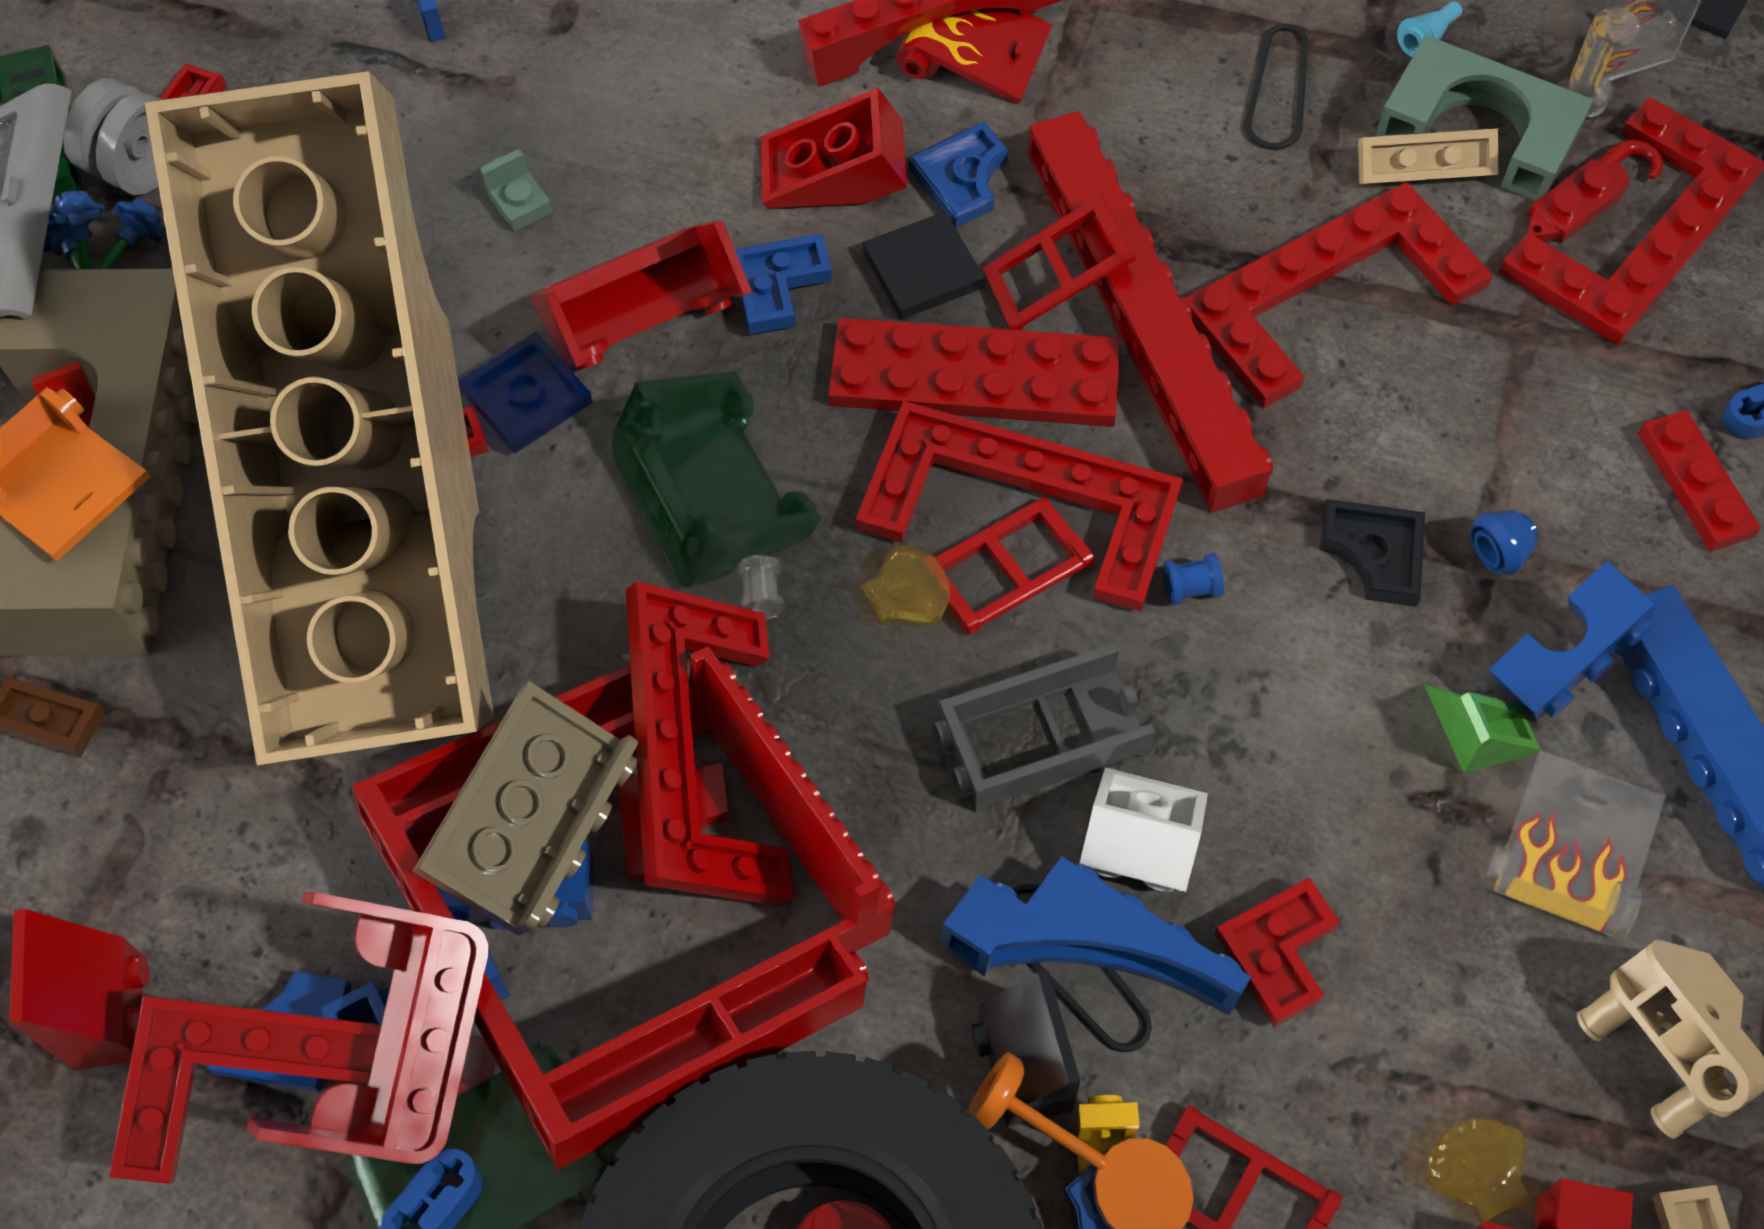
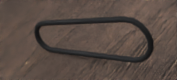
M1279 24L1273 26L1268 31L1245 120V129L1249 138L1258 146L1267 149H1284L1292 146L1299 140L1302 133L1308 36L1303 29L1293 24ZM1290 30L1297 33L1302 39L1296 130L1289 140L1281 143H1270L1255 135L1252 130V119L1272 37L1278 31Z
M1034 883L1020 884L1012 889L1018 895L1022 892H1036L1040 885ZM1039 962L1028 963L1037 973L1046 971ZM1103 967L1143 1020L1144 1028L1142 1035L1137 1041L1129 1044L1118 1043L1109 1037L1050 975L1054 991L1111 1049L1119 1052H1133L1143 1047L1149 1040L1152 1031L1151 1018L1144 1006L1114 968Z

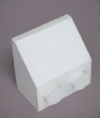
M1105 767L1093 805L1080 863L1091 867L1095 873L1105 877L1115 878L1123 875L1142 880L1148 887L1155 890L1172 891L1177 889L1186 892L1202 832L1208 793Z

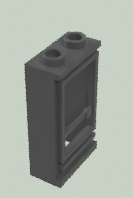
M1115 643L939 701V721L933 723L935 736L942 752L951 751L956 763V767L951 768L954 784L961 798L969 796L975 813L982 811L985 806L1136 755L1139 758L1151 753L1156 732L1152 723L1141 726L1135 714L1138 703L1136 691L1132 684L1122 686L1115 670L1119 654ZM1071 692L1093 741L1091 744L1073 750L1066 747L1046 701ZM1038 703L1058 748L1057 755L986 779L965 726Z

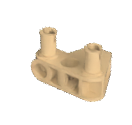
M1654 940L1612 972L1610 975V990L1588 1007L1577 1012V1020L1583 1031L1590 1038L1598 1042L1606 1039L1611 1032L1633 1017L1684 1081L1685 1086L1651 1108V1116L1655 1124L1670 1138L1675 1139L1679 1137L1684 1130L1709 1114L1722 1118L1728 1117L1764 1092V1056L1741 1029L1744 995L1709 953L1663 940ZM1661 1027L1667 1029L1668 1031L1662 1034ZM1723 1067L1733 1073L1737 1080V1085L1727 1080Z

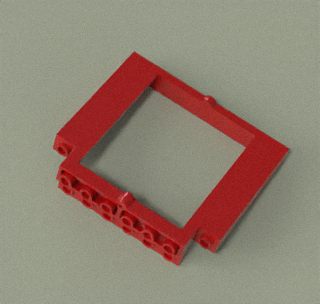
M709 646L690 654L688 689L692 739L709 731L712 732L768 813L776 833L780 837L785 838L842 922L544 1075L484 972L474 1023L557 1170L640 1127L642 1122L662 1104L665 1103L669 1107L675 1102L674 1095L698 1080L703 1085L710 1081L709 1075L734 1064L740 1069L748 1066L747 1060L776 1054L862 1008L869 976L864 962L856 951L890 933L895 901L889 887L884 881L880 880L874 866L868 860H865L859 845L853 839H850L847 829L835 817L829 803L821 799L816 785L807 777L801 764L797 760H793L788 746L779 737L774 726L769 722L765 723L764 715L758 704L752 699L749 691L743 685L738 686L736 675L727 662L720 663ZM630 664L555 697L620 740L628 735L635 738ZM502 720L352 785L358 816L412 911L454 919L436 886L412 871ZM636 749L634 750V752H633V754H632V756L635 757V758H636Z

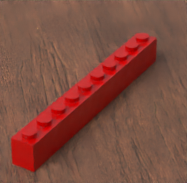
M1080 111L1029 125L1027 156L1060 219L1102 194L1126 240L1134 250L1135 261L1128 265H1123L1093 285L1210 513L1264 496L1270 474L1273 472L1270 454L1264 446L1259 447L1252 434V424L1248 413L1244 408H1238L1234 401L1227 374L1223 370L1218 371L1212 359L1211 346L1207 337L1203 333L1199 334L1192 322V312L1189 303L1184 297L1179 298L1173 287L1171 270L1166 262H1160L1154 251V241L1149 229L1141 227L1136 217L1135 205L1131 195L1123 193L1118 184L1117 171L1112 160H1106L1100 150L1099 137L1095 128L1087 126ZM1097 216L1068 233L1086 271L1116 253Z

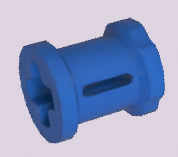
M1215 553L1206 554L1204 560L1175 564L1173 560L1164 562L1162 566L1163 583L1168 601L1172 606L1179 605L1184 598L1210 594L1213 598L1223 596L1224 580L1222 568Z

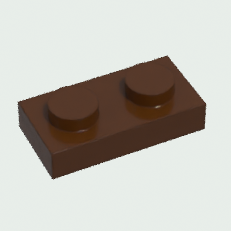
M6 676L0 686L1 733L74 756H82L105 714L97 703Z

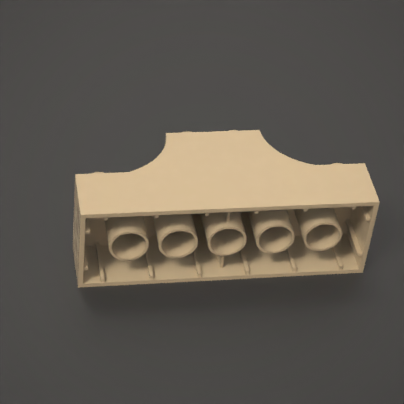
M369 71L145 102L257 765L477 732L494 719L477 613L474 582L473 531L479 507L449 321L442 311L433 290L416 229L394 97Z

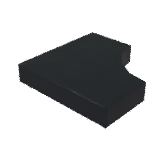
M1326 499L1322 513L1319 550L1338 555L1355 568L1364 583L1366 600L1417 607L1421 598L1425 512Z

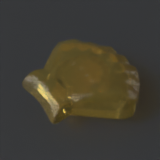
M905 545L894 547L885 559L877 578L865 582L860 588L872 604L881 626L888 624L893 619L927 625L937 624L947 608L951 594L946 574L934 556Z
M1475 1119L1462 1123L1450 1129L1436 1141L1430 1156L1426 1180L1434 1189L1473 1207L1480 1224L1483 1221H1490L1504 1211L1527 1205L1531 1202L1530 1196L1521 1183L1527 1150L1525 1136L1519 1129L1503 1125L1495 1120Z

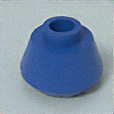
M1503 510L1479 514L1473 522L1470 538L1477 556L1489 570L1497 574L1513 575L1520 570L1535 551V540L1538 538V532L1535 524L1527 515L1519 514L1514 510Z

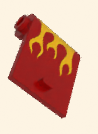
M986 8L962 12L935 20L906 33L896 53V61L903 72L911 78H930L935 75L941 65L1019 104L1053 25L1031 13L1020 15L1018 9ZM1013 51L1016 55L1014 59L1012 58Z

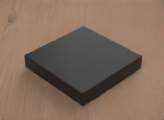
M946 211L862 242L863 253L901 320L985 288L984 275Z

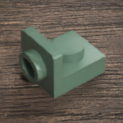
M520 149L498 157L481 168L488 197L513 232L553 213L551 201L530 174L526 158Z

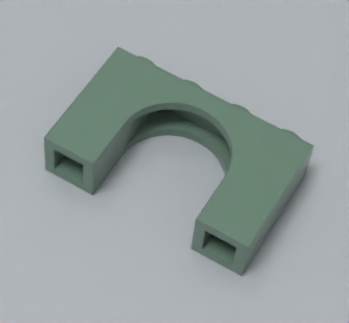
M1425 35L1383 108L1375 137L1428 133L1439 115L1457 106L1476 105L1492 109L1502 114L1513 124L1520 140L1500 187L1537 201L1550 191L1583 127L1594 99Z

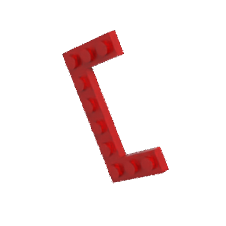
M1650 96L1625 123L1620 135L1629 140L1638 139L1651 144L1661 154L1662 159L1695 177V180L1609 280L1605 279L1529 232L1503 260L1499 273L1617 345L1623 341L1764 171L1763 160Z
M1405 182L1188 295L1185 299L1191 308L1194 326L1200 333L1205 334L1213 349L1264 409L1302 388L1305 377L1254 317L1394 243L1451 306L1487 288L1493 274L1410 184Z
M906 401L902 402L857 514V530L903 543L933 463L1117 514L1119 517L1094 589L1093 598L1142 612L1181 491L1183 478Z
M635 581L625 592L635 739L638 740L636 759L645 885L783 906L794 899L788 848L700 833L685 651L696 652L709 646L716 657L759 667L770 659L765 613Z
M143 996L109 1177L164 1184L175 1182L196 1063L368 1084L382 1024ZM470 1035L448 1139L442 1151L445 1149L462 1150L472 1158L479 1168L496 1060L483 1037ZM426 1162L418 1164L417 1173L426 1164ZM449 1172L441 1179L445 1187L451 1185L456 1189L464 1181L460 1174L455 1176ZM473 1205L463 1217H471Z

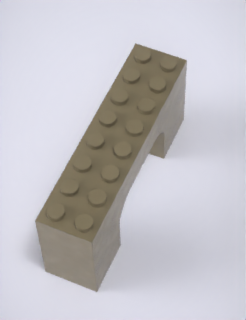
M173 269L39 270L32 315L26 319L14 315L0 317V366L26 404L37 396L32 386L33 377L80 361L96 392L89 429L147 470L151 476L58 561H55L4 519H0V656L149 655L151 638L158 634L160 626V616L157 609L160 592L165 591L168 582V572L165 565L168 548L174 546L176 538L173 522L175 508L181 505L183 500V484L181 481L183 464H188L191 456V446L188 438L190 426L198 418Z

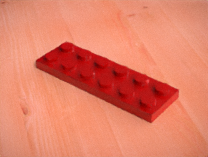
M839 318L829 389V406L899 411L902 402L906 401L957 416L1114 427L1117 405L1120 337Z

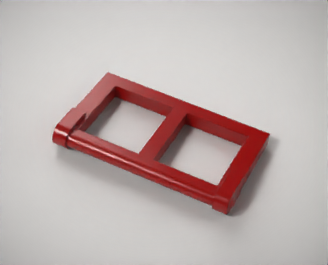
M1100 194L987 264L982 269L1000 305L1008 327L1011 330H1022L1025 328V325L1123 265H1128L1135 261L1136 257L1133 248L1130 247L1105 198ZM1097 216L1116 253L1073 279L1055 241ZM1044 249L1061 287L1024 310L1019 311L1002 274Z
M1044 496L922 564L921 572L953 613L954 618L968 635H971L983 625L1076 572L1095 564V558L1087 545L1074 533ZM1040 518L1071 558L1030 581L999 540ZM986 549L1015 586L1016 590L974 613L944 571Z
M1190 1104L1181 1112V1119L1166 1144L1178 1158L1196 1129L1250 1161L1218 1221L1212 1220L1192 1207L1187 1225L1194 1229H1231L1262 1170H1265L1318 1202L1305 1229L1327 1228L1333 1215L1341 1207V1200L1343 1198L1341 1194L1331 1188L1329 1190L1200 1113V1110Z

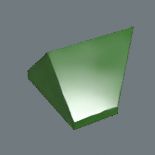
M1424 684L1464 774L1531 756L1541 751L1519 704L1473 692L1461 695Z

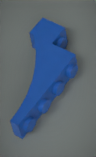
M1063 856L1060 857L1027 904L1020 901L1019 896L1009 886L1001 882H991L982 875H979L943 923L939 947L983 976L987 974L990 968L1038 962L1084 963L1110 967L1164 982L1195 995L1230 1015L1251 979V976L1243 972L1239 964L1231 957L1222 953H1213L1196 942L1184 927L1172 922L1166 923L1147 911L1145 905L1135 896L1124 892L1119 893L1100 881L1099 876L1088 866L1081 863L1074 864Z

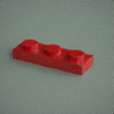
M1688 410L1643 423L1638 432L1639 437L1709 551L1713 552L1755 538L1761 526Z

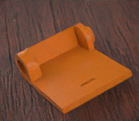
M46 387L0 427V517L55 561H58L151 476L147 470L85 425L79 417L84 412V409L72 395L62 388L55 393Z

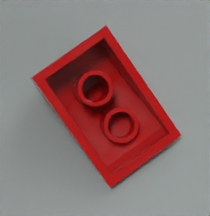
M878 87L761 136L762 203L766 208L863 204L907 188L903 120Z
M28 909L14 910L9 1023L74 1071L131 1062L142 1004V988L148 986L150 977L149 965L145 955L141 954L124 937Z

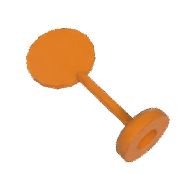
M1007 1052L997 1061L974 1096L967 1111L968 1115L972 1113L988 1130L997 1123L1007 1109L1096 1167L1092 1182L1094 1201L1104 1223L1110 1229H1182L1190 1218L1194 1200L1191 1179L1182 1161L1167 1146L1148 1138H1128L1110 1147L1103 1155L1015 1097L1024 1076V1066L1019 1058Z

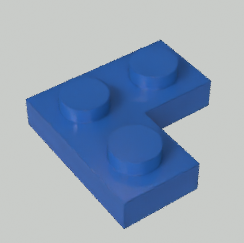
M822 233L735 249L752 290L751 293L741 296L749 334L795 326V315L789 289L832 281L831 266Z

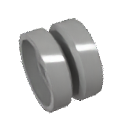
M101 78L89 84L76 97L67 115L63 141L65 154L70 163L81 171L100 180H105L132 195L146 194L159 187L145 102L162 99L149 93H142L135 87L116 78Z

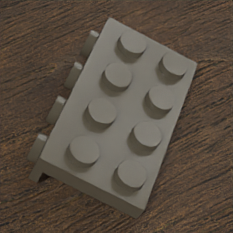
M530 681L522 686L412 872L518 936L533 930L536 926L543 928L552 918L559 905L560 899L554 895L564 878L567 880L572 878L586 856V851L581 846L590 831L595 833L607 819L612 808V804L607 802V799L615 785L622 786L634 770L637 759L632 754L638 745V740L630 735L620 740Z

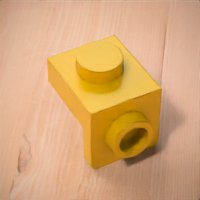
M1118 1095L1090 1097L1088 1104H1079L1074 1121L1075 1136L1100 1153L1128 1138H1135L1140 1126L1138 1102L1123 1103L1122 1097ZM1077 1155L1078 1174L1090 1163Z

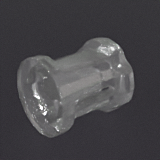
M765 555L744 558L736 565L737 577L742 581L744 599L741 600L739 606L765 613L766 620L778 617L785 610L784 599L778 595L777 576L781 573L780 561L777 558Z

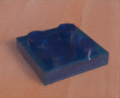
M537 331L458 381L464 396L474 405L476 410L514 454L593 403L591 392Z

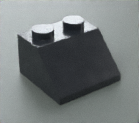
M1049 970L1036 973L980 1003L979 1023L971 1024V1029L979 1058L988 1056L991 1068L1007 1052H1010L1022 1061L1024 1076L1015 1097L1045 1117H1051L1073 1111L1081 1081ZM1006 1109L1004 1112L1007 1127L1026 1123V1121Z

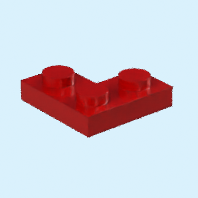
M1310 877L1217 926L1214 933L1227 955L1239 964L1243 972L1251 976L1247 986L1274 1028L1317 1005L1324 998L1325 995L1304 965L1297 951L1336 931L1340 922Z

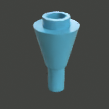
M1452 1L1439 11L1422 14L1402 21L1397 30V39L1401 49L1408 56L1413 57L1425 35L1440 40L1448 25L1461 16V5L1458 2Z

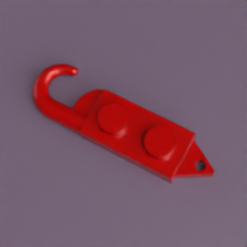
M1638 139L1624 140L1615 144L1597 159L1592 158L1531 205L1527 215L1531 219L1527 233L1529 232L1542 241L1556 239L1562 244L1623 196L1629 185V176L1624 168L1619 165L1622 161L1633 155L1646 158L1651 163L1648 178L1653 180L1662 172L1663 160L1661 154L1651 144Z

